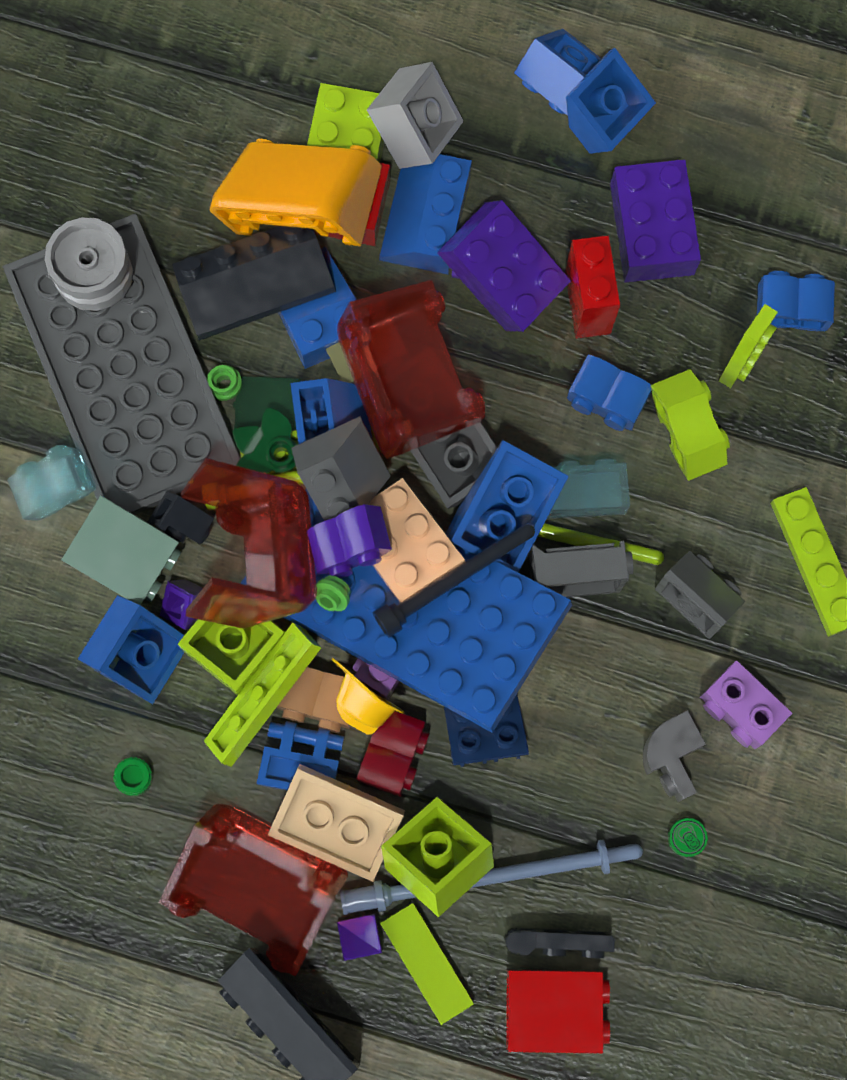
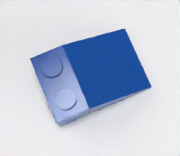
M326 247L321 248L336 292L278 312L305 369L329 359L326 348L369 326L354 294Z
M502 440L461 503L445 534L453 544L477 555L522 525L531 524L535 528L534 536L496 560L502 565L519 572L569 476Z

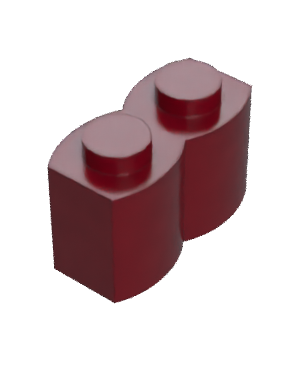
M394 711L385 723L372 734L357 776V781L401 797L403 789L410 791L418 770L411 767L416 753L424 754L430 733L424 731L426 723Z

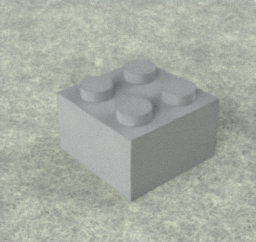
M433 62L399 68L367 109L399 169L432 164L463 123V119Z

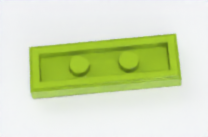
M413 903L380 923L441 1025L474 1005Z

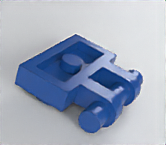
M286 721L285 724L270 722L268 737L281 739L279 749L264 746L257 785L288 791L299 764L336 780L339 761L326 759L325 755L327 748L342 751L345 736L331 734L330 730L319 728L316 731L297 727V723ZM294 742L314 745L313 756L292 752Z

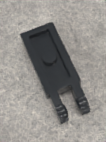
M511 928L505 934L506 938H504L508 951L510 950L511 953L515 954L520 953V955H529L535 948H543V955L566 956V950H582V957L605 958V952H614L615 938L610 932Z

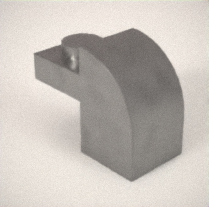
M688 710L664 722L648 737L643 750V766L646 774L648 775L661 769L663 775L659 777L660 782L669 797L675 796L677 802L697 793L680 758L706 745Z

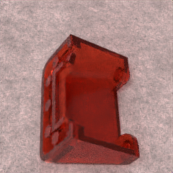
M432 280L351 301L337 325L340 346L378 446L387 459L479 423L485 417V404L479 392L475 393L470 387L462 389L437 325L442 317V313L445 311V302L442 294L436 291Z
M215 804L194 825L159 903L167 907L172 914L181 918L196 916L203 909L269 945L266 950V956L270 960L271 966L279 972L289 973L296 977L348 878V872L341 867L268 836L271 827L244 812L226 804Z

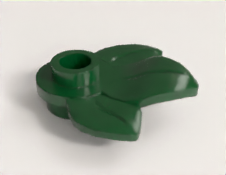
M269 407L266 408L262 417L261 427L246 426L233 429L236 446L244 454L235 468L243 475L251 478H260L272 471L282 474L290 472L296 467L292 447L297 444L291 439L292 426L288 419L279 411ZM280 451H286L289 455L285 461H277L275 459L276 454Z

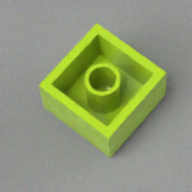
M320 83L307 146L350 149V146L358 145L369 149L371 155L380 163L385 142L367 112L368 107L379 93Z
M226 586L179 641L178 646L195 662L238 695L285 632Z
M438 797L381 845L385 869L438 917L494 867L492 844Z

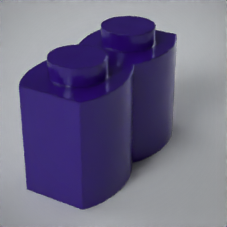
M360 505L339 514L336 518L316 524L307 530L317 574L344 578L353 574L352 569L359 565L364 567L381 562V556L392 550L381 506Z

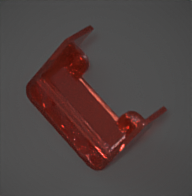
M206 458L181 491V497L215 506L216 519L219 525L228 533L244 537L246 585L212 577L186 609V617L237 628H248L305 611L317 597L315 562L307 530L311 528L309 497L306 490L293 480Z

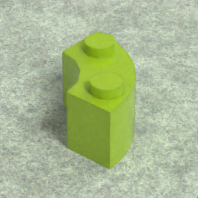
M689 369L652 384L651 390L659 421L664 423L670 432L671 444H669V447L687 480L690 481L728 465L727 449L730 448V442L726 432L722 428H718L709 404L711 393L704 380L699 381L692 370Z

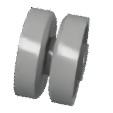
M81 217L67 221L54 231L46 244L44 260L52 281L67 303L81 310L98 311L112 307L125 296L131 286L133 267L122 237L112 225L98 218Z

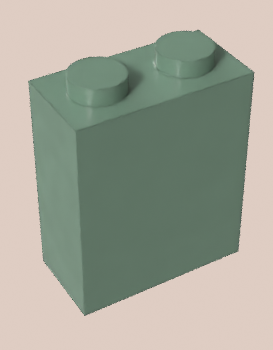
M100 495L61 560L124 598L141 605L144 599L150 603L162 586V583L157 581L158 576L163 568L171 571L182 552L176 549L179 544L178 540Z

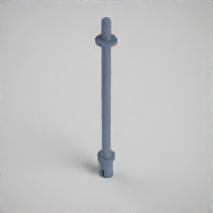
M604 839L598 840L596 851L493 868L471 888L599 865L604 874H609V864L638 859L642 856L643 849L638 844L607 849ZM381 880L374 881L373 886L345 891L340 890L344 915L378 908V912L386 911V907L390 906L394 901L416 898L402 884L389 886L386 883L382 884Z

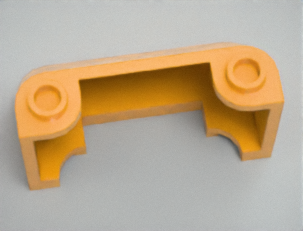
M257 139L256 142L248 143L214 193L210 212L238 235L251 236L253 230H259L260 224L315 229L321 236L328 237L329 233H339L343 235L342 242L345 245L361 246L382 165L371 155L369 149L358 145H352L348 149L277 144L267 139Z

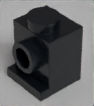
M166 491L149 518L148 523L165 531L166 534L183 544L186 539H190L200 545L209 536L211 531L210 525L214 518L182 497Z

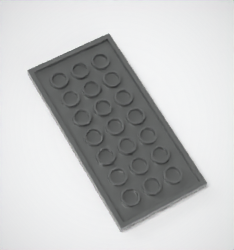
M135 213L110 223L122 237L133 267L131 286L125 296L112 307L91 311L81 310L67 303L58 292L48 273L44 260L46 249L2 266L97 500L100 495L104 496L134 515L157 506L166 491L182 496L201 488L204 481L217 478L220 480L239 472L235 467L240 460Z

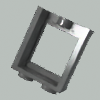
M620 541L618 547H614V543L552 548L546 549L545 553L532 545L528 558L529 575L531 580L564 597L620 593L625 583L629 581V574H633V557L631 552H625L624 541Z

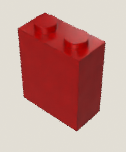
M609 235L572 240L565 274L571 280L567 285L575 339L609 335L612 332L620 308Z
M507 970L506 1050L508 1052L603 1053V1044H610L609 1020H603V1004H609L610 1002L609 980H603V972Z

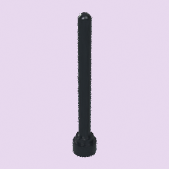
M531 524L522 525L399 605L395 603L390 606L384 604L372 613L379 627L388 638L392 637L402 630V625L407 622L405 618L532 538L535 534V528Z

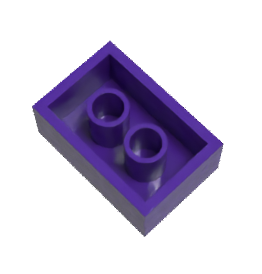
M675 160L614 167L610 187L624 283L695 275L701 257L686 161Z
M502 200L485 203L437 252L505 331L523 332L571 282Z

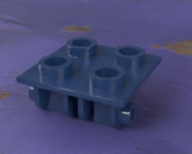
M518 695L513 699L493 733L444 706L452 765L464 767V764L477 762L487 764L489 760H493L496 763L498 759L511 757L520 759V756L529 755Z

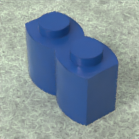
M772 271L768 275H763L758 284L757 315L764 304L778 312L771 323L777 328L827 331L834 322L835 282L825 279V276L820 274H808L803 278H796L790 276L785 271Z
M588 354L569 389L567 399L572 402L571 406L576 411L585 415H590L591 412L598 414L604 418V423L612 429L632 431L652 390L651 384L647 381L622 371L605 360Z

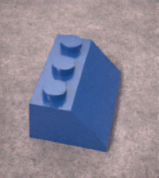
M439 154L432 164L400 169L380 252V261L449 274L450 267L437 252L459 230L471 177V160Z

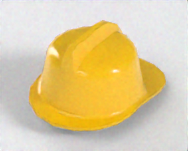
M331 658L346 673L336 703L341 718L347 724L365 734H373L395 710L404 714L402 709L369 690L338 661Z

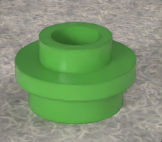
M229 365L216 366L208 373L206 378L212 394L217 400L227 401L233 399L242 388L240 373ZM222 380L231 381L229 387L225 389L218 386Z
M327 576L316 583L313 593L317 603L325 610L343 611L350 602L351 590L342 579L336 576Z

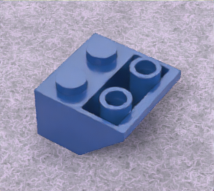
M329 378L290 383L298 444L358 417H361L372 438L365 386Z

